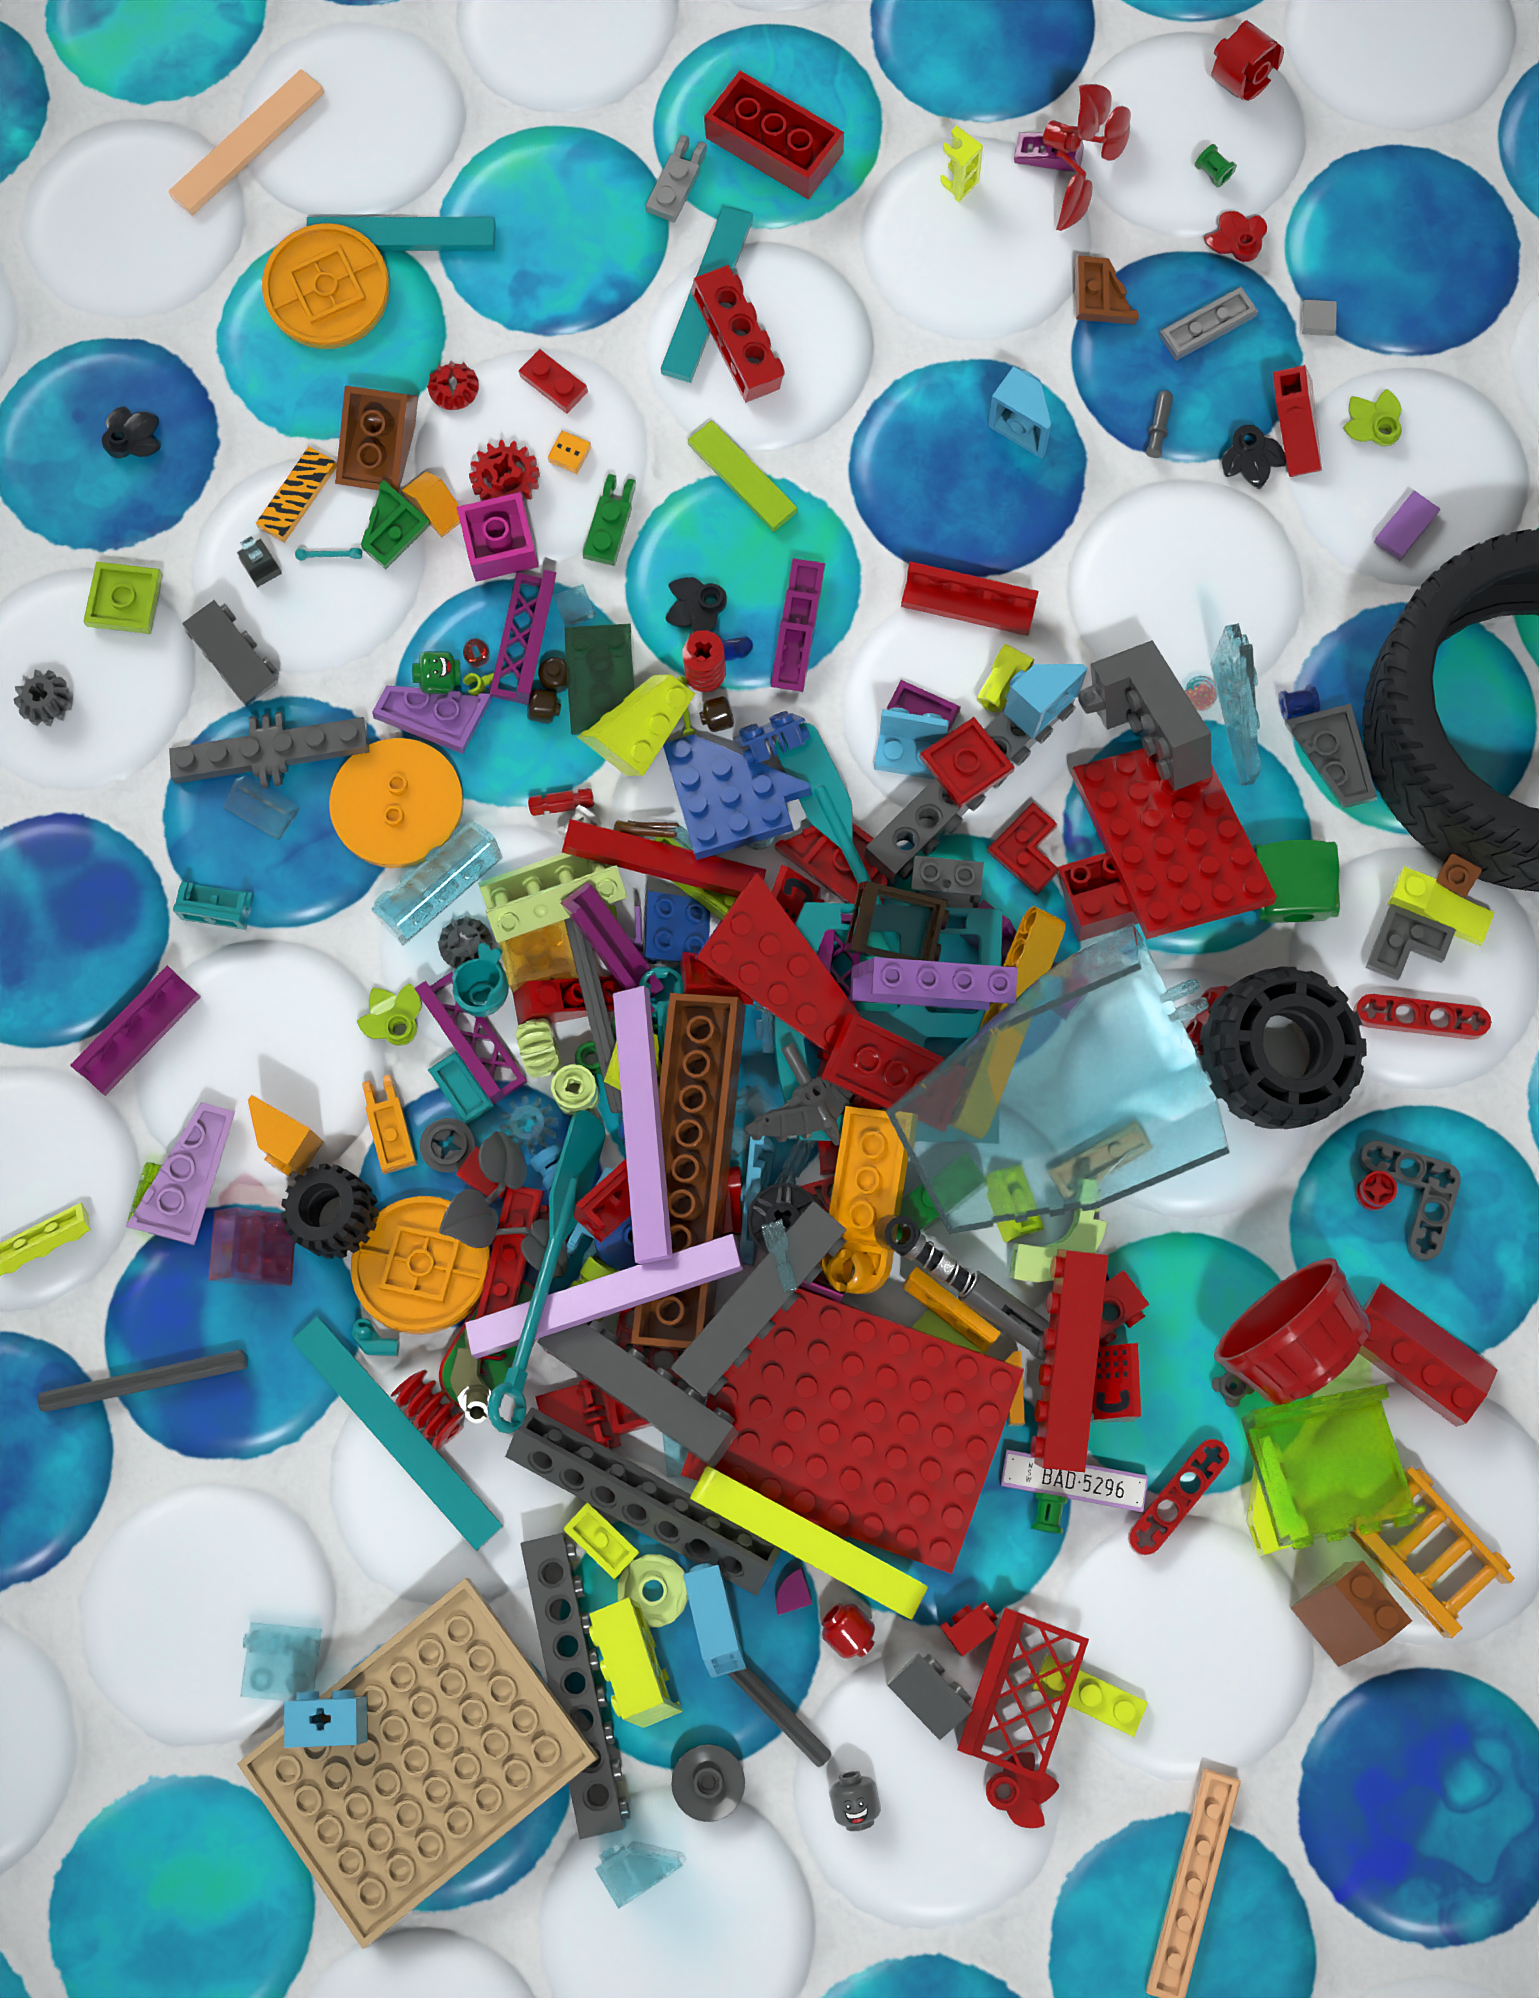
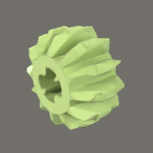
M545 1018L532 1019L518 1025L516 1030L517 1044L526 1072L532 1078H536L539 1076L546 1077L560 1070L562 1060L558 1042L549 1021Z

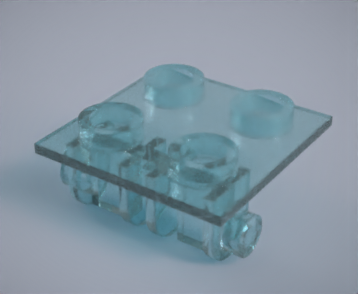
M250 1622L249 1634L245 1633L243 1638V1648H247L240 1697L289 1701L297 1699V1692L314 1691L322 1629Z

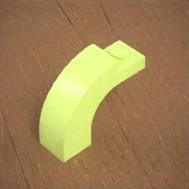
M1079 1181L1073 1222L1068 1232L1061 1239L1044 1246L1014 1242L1009 1272L1010 1278L1032 1282L1052 1281L1054 1278L1051 1277L1050 1266L1053 1256H1057V1249L1096 1252L1107 1226V1221L1094 1219V1213H1099L1102 1205V1192L1098 1191L1099 1184Z

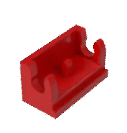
M627 1159L621 1162L576 1203L574 1218L600 1243L631 1216Z

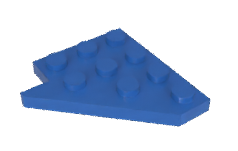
M695 734L666 742L663 745L696 860L794 831L786 803L812 795L809 783L762 763L755 765L752 762L748 764L744 755Z

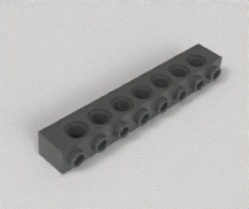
M1075 699L1034 739L1027 734L1022 737L1014 735L1011 729L1021 728L1004 714V710L984 730L1012 765L1020 766L1031 754L1029 749L1036 742L1042 744L1053 732L1052 726L1059 719L1064 722L1076 708L1074 705ZM935 778L865 847L864 859L871 866H875L881 875H885L892 885L900 878L906 880L913 873L914 857L923 855L929 857L940 845L939 839L946 832L952 834L963 822L962 816L969 809L975 811L986 799L984 794L987 791L959 809L956 804H948L943 800V797L948 795V793ZM1006 778L1001 780L993 787L997 789L1006 780ZM931 818L935 821L936 825L925 827L920 823V820ZM905 840L910 842L913 848L902 850L896 843Z
M533 1407L526 1414L522 1426L515 1431L505 1455L506 1458L698 1564L709 1563L712 1566L719 1565L723 1578L755 1596L759 1594L782 1550L690 1499L691 1494Z
M559 1533L521 1542L520 1545L549 1689L574 1723L575 1714L578 1710L587 1709L592 1713L594 1719L592 1727L589 1730H579L588 1743L596 1747L601 1753V1761L597 1767H587L568 1783L579 1838L581 1840L622 1830L626 1827L625 1820L631 1818L627 1797H620L617 1782L623 1781L619 1759H612L610 1744L615 1743L614 1731L611 1721L605 1722L602 1707L608 1706L604 1685H597L594 1671L600 1669L596 1648H589L587 1634H589L591 1620L589 1612H582L579 1598L585 1597V1591L581 1575H574L572 1562L577 1561L574 1540H567L565 1533ZM552 1563H558L563 1568V1577L556 1584L549 1583L545 1578V1570ZM559 1599L567 1600L571 1606L570 1615L562 1621L556 1619L552 1612L554 1603ZM566 1635L575 1637L578 1642V1650L572 1657H567L560 1651V1641ZM573 1672L581 1673L586 1680V1686L579 1694L571 1692L567 1686V1679ZM594 1784L604 1785L609 1792L608 1801L603 1805L595 1804L590 1798V1788Z

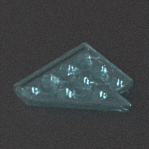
M1238 623L1225 626L1210 666L1240 786L1254 784L1259 772L1262 771L1257 737L1260 720L1256 710L1255 686L1258 684V678L1254 667L1253 646L1249 644L1247 635H1242Z

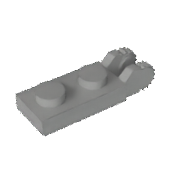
M684 135L677 142L674 154L670 155L645 205L646 212L674 223L700 173V166L707 152V144L699 142L691 162L684 160L683 158L690 142L689 137Z

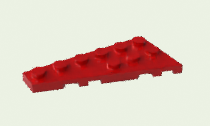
M755 872L695 959L828 1055H831L847 1014H855L859 1017L861 1015L759 874Z

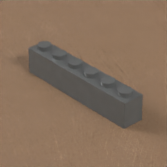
M813 1201L671 1366V1369L703 1397L708 1392L715 1396L729 1380L724 1374L732 1364L739 1368L753 1352L748 1346L755 1337L758 1336L763 1340L776 1325L771 1319L781 1308L787 1312L800 1297L795 1291L802 1282L805 1281L810 1285L824 1269L819 1263L826 1254L829 1253L834 1257L847 1242L842 1237L847 1229Z
M592 1321L538 1339L537 1343L546 1352L713 1469L739 1434L732 1425L735 1420L732 1416L719 1407L714 1412L703 1405L706 1400L703 1396L690 1387L684 1392L675 1386L674 1383L677 1379L661 1367L655 1372L645 1364L648 1362V1359L633 1348L626 1352L618 1346L620 1340L611 1332L603 1328L599 1333L589 1325Z

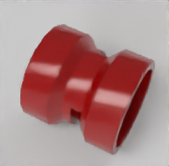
M1374 1171L1357 1184L1355 1198L1364 1209L1377 1211L1384 1208L1396 1197L1397 1183L1389 1173Z

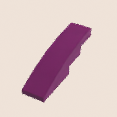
M795 558L792 560L783 617L780 623L771 681L772 688L804 692L823 585L825 563Z

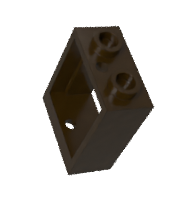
M869 881L861 882L858 887L844 951L872 958L938 962L941 954V944H938L940 930H945L949 919V910L945 909L947 901ZM877 896L929 909L918 958L866 945Z

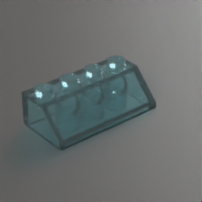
M471 820L467 825L462 824L458 826L450 835L451 839L442 847L437 846L426 855L424 863L417 869L412 868L401 877L399 885L391 892L389 890L383 892L375 900V906L371 908L372 912L402 946L409 942L503 859L495 837L475 821Z

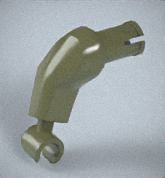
M466 1329L465 1349L458 1348L450 1381L468 1421L478 1424L487 1418L488 1401L492 1391L480 1376L481 1358L475 1359L471 1355Z

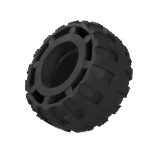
M1281 966L1264 969L1248 975L1228 987L1212 1004L1208 1011L1210 1015L1206 1024L1202 1026L1200 1041L1204 1048V1055L1200 1056L1203 1072H1208L1212 1081L1209 1087L1217 1099L1222 1098L1228 1104V1111L1238 1118L1247 1119L1255 1123V1126L1266 1129L1286 1130L1304 1127L1323 1120L1341 1109L1350 1100L1351 1097L1349 1095L1354 1087L1360 1084L1364 1073V1066L1361 1065L1362 1057L1367 1056L1366 1039L1361 1037L1359 1028L1363 1024L1357 1010L1353 1012L1347 1003L1349 1000L1348 996L1338 986L1332 987L1327 984L1328 980L1324 979V976L1313 971L1297 970V967ZM1273 1016H1283L1295 1022L1302 1029L1308 1040L1310 1049L1309 1063L1300 1078L1291 1079L1283 1076L1271 1066L1266 1058L1263 1049V1032L1268 1020Z

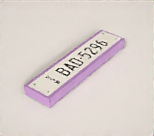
M1006 1450L1000 1484L1002 1487L1058 1495L1072 1500L1143 1512L1148 1483V1476L1087 1464L1085 1473L1046 1469L1034 1464L1035 1458H1032L1031 1454Z

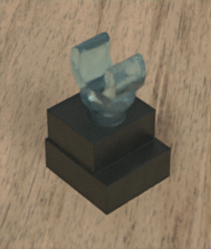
M250 536L240 542L243 549L237 552L238 558L257 588L282 574L261 538L254 541L253 537Z

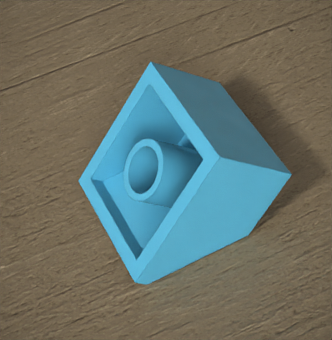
M1013 366L992 396L988 427L1042 459L1046 454L1051 428L1042 384L1032 373L1025 370L1021 371Z
M1034 664L1027 672L1019 671L1009 683L1011 688L1005 697L1007 703L1004 714L1034 739L1078 697L1088 668L1083 664Z

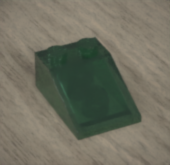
M631 623L564 627L572 735H578L590 729L601 720L600 718L604 714L615 709L623 702L625 697L636 689L634 638Z

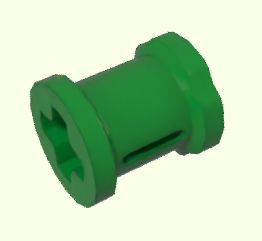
M1211 144L1199 155L1195 162V167L1198 170L1203 169L1214 179L1213 184L1216 187H1221L1233 175L1237 164L1233 161H1227L1218 152V147L1215 144Z
M1036 1492L1035 1498L1038 1500L1035 1522L1031 1523L1030 1529L1062 1535L1063 1528L1060 1527L1063 1505L1067 1504L1068 1498Z

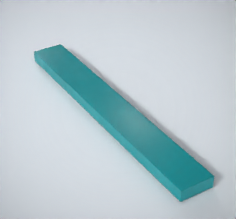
M318 1316L291 1339L293 1344L476 1551L504 1527L443 1456L433 1449L432 1444L423 1437L420 1430L415 1428L412 1421L404 1415V1412Z

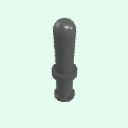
M1168 390L1161 391L1158 394L1153 426L1149 428L1148 434L1151 438L1149 448L1146 449V455L1151 458H1160L1162 456L1163 439L1168 436L1166 426L1173 403V395Z

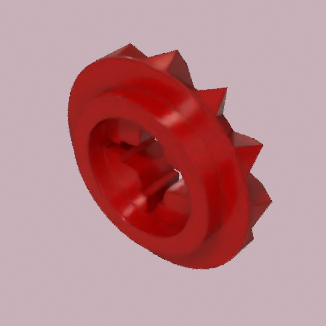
M450 361L449 364L444 366L438 364L437 370L430 374L427 388L430 398L437 406L446 410H459L474 401L479 391V382L474 370L467 367L464 362L456 364ZM452 376H454L457 383H461L456 385L454 395H452L448 386Z

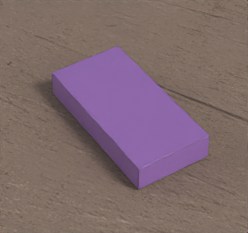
M1414 490L1378 534L1374 543L1401 561L1437 516L1440 508Z

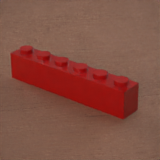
M1057 1249V1256H1053L1051 1260L1050 1274L1054 1278L1053 1292H1049L1046 1302L1047 1313H1050L1049 1328L1044 1330L1042 1339L1043 1349H1046L1045 1364L1040 1366L1038 1375L1039 1385L1042 1386L1041 1400L1036 1402L1034 1412L1035 1421L1038 1422L1037 1436H1033L1031 1441V1457L1035 1458L1034 1464L1042 1468L1085 1473L1109 1255Z

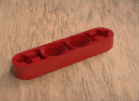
M1367 994L1361 997L1353 1012L1357 1010L1364 1027L1469 1040L1482 1037L1490 1029L1492 1023L1488 1011L1479 1006L1380 994ZM1368 1003H1372L1374 1010L1384 1011L1387 1008V1004H1389L1388 1021H1385L1386 1013H1376L1371 1019L1368 1018V1012L1362 1011V1008H1365ZM1406 1006L1412 1010L1414 1019L1411 1023H1402L1396 1017V1009L1398 1007ZM1434 1010L1443 1011L1448 1017L1447 1026H1435L1430 1019L1431 1012ZM1472 1015L1476 1016L1477 1022L1482 1023L1475 1031L1472 1030L1471 1024L1462 1022L1457 1026V1029H1454L1456 1020L1466 1021Z
M1209 1439L1196 1447L1131 1527L1127 1540L1133 1552L1139 1555H1149L1155 1553L1227 1465L1229 1451L1223 1442L1217 1439ZM1205 1447L1209 1450L1216 1447L1219 1450L1217 1457L1220 1459L1219 1464L1212 1462L1205 1468L1204 1471L1210 1473L1207 1479L1200 1469L1191 1466V1463L1195 1460L1198 1466L1201 1465L1207 1457L1206 1453L1203 1452ZM1185 1473H1192L1199 1479V1488L1193 1494L1186 1493L1181 1489L1180 1479ZM1164 1500L1173 1502L1177 1508V1515L1170 1522L1162 1520L1157 1513L1159 1503ZM1150 1515L1157 1525L1166 1528V1530L1161 1534L1160 1530L1156 1529L1150 1537V1540L1153 1542L1152 1547L1144 1545L1140 1548L1137 1545L1139 1537L1136 1533L1138 1530L1146 1532L1151 1527L1152 1523L1146 1521Z

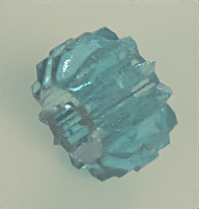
M527 1096L522 1097L523 1106L518 1107L514 1101L510 1102L509 1105L513 1114L502 1112L501 1118L508 1123L499 1127L500 1132L509 1134L507 1136L517 1144L522 1152L527 1145L530 1155L536 1154L535 1145L540 1144L542 1149L548 1148L549 1146L544 1140L545 1137L549 1139H556L557 1137L556 1132L549 1128L559 1125L557 1118L550 1117L554 1112L552 1106L549 1105L542 1108L543 1100L539 1097L534 1100L532 1106ZM532 1119L534 1124H536L532 1126L531 1132H526L523 1128L526 1126V1120Z

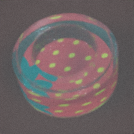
M1207 676L1192 678L1184 690L1197 711L1210 709L1215 704L1219 693L1215 681Z

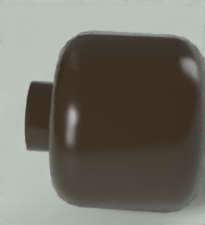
M550 657L544 660L538 669L539 680L546 691L561 693L572 682V672L569 664L562 658Z
M533 689L527 707V718L534 722L552 723L554 716H559L561 704L557 703V695L551 691Z
M721 696L706 700L703 703V712H699L702 725L707 724L711 732L727 730L734 726V718L727 697Z

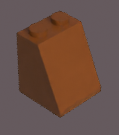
M1363 1560L1343 1563L1290 1607L1338 1667L1385 1645L1412 1622V1619Z

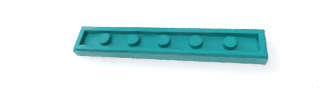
M723 206L696 277L729 265L732 273L734 272L753 223L752 214ZM691 291L660 368L662 375L689 383L692 382L710 335V330Z
M307 217L306 226L331 223L352 228L367 237L379 251H495V217Z

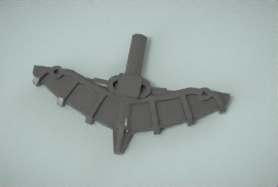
M793 1043L785 1045L781 1048V1051L799 1086L794 1088L792 1099L786 1101L785 1105L758 1115L753 1122L745 1127V1130L751 1135L753 1140L758 1141L761 1140L762 1136L776 1137L778 1142H784L788 1136L801 1135L803 1139L811 1138L812 1132L823 1130L835 1145H839L841 1137L836 1120L842 1111L845 1110V1106L851 1107L849 1100L853 1093L821 1079V1077L811 1078Z

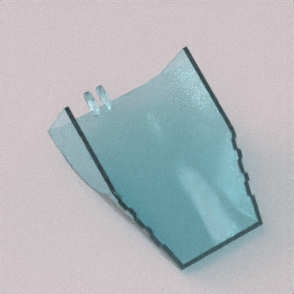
M1133 923L1084 947L1038 978L1016 997V1004H1008L886 1110L949 1234L994 1227V1223L1015 1220L1016 1223L1028 1221V1217L1050 1214V1217L1065 1215V1211L1082 1208V1211L1094 1210L1230 1153L1218 1100L1209 1087L1211 1083L1206 1071L1203 1072L1201 1059L1182 1021L1197 1013H1201L1209 1007V1003L1206 998L1202 997L1177 1008L1175 1007L1174 1001L1194 993L1200 988V984L1197 979H1190L1167 989L1144 940Z

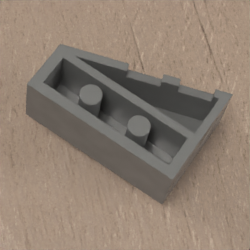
M213 600L184 621L182 625L186 634L191 640H194L202 650L203 655L213 664L224 681L244 706L247 707L277 684V679L274 675L278 671L267 657L261 660L253 649L257 647V644L246 630L242 633L238 631L233 624L237 619L225 603L219 606Z

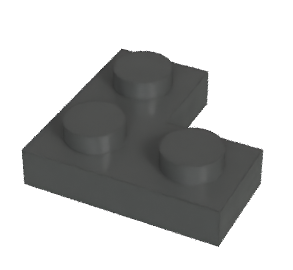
M1391 904L1388 907L1365 968L1398 981L1410 951L1442 963L1446 958L1456 929Z

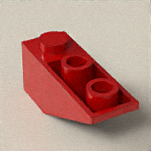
M1303 365L1273 372L1276 405L1289 477L1322 471L1313 383L1307 367Z
M613 976L599 977L607 1011L613 1012V993L623 990ZM578 978L527 981L513 993L518 1025L532 1019L545 1018L552 1024L587 1017Z

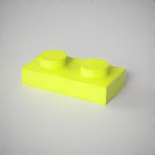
M588 1502L563 1528L613 1579H616L640 1553Z

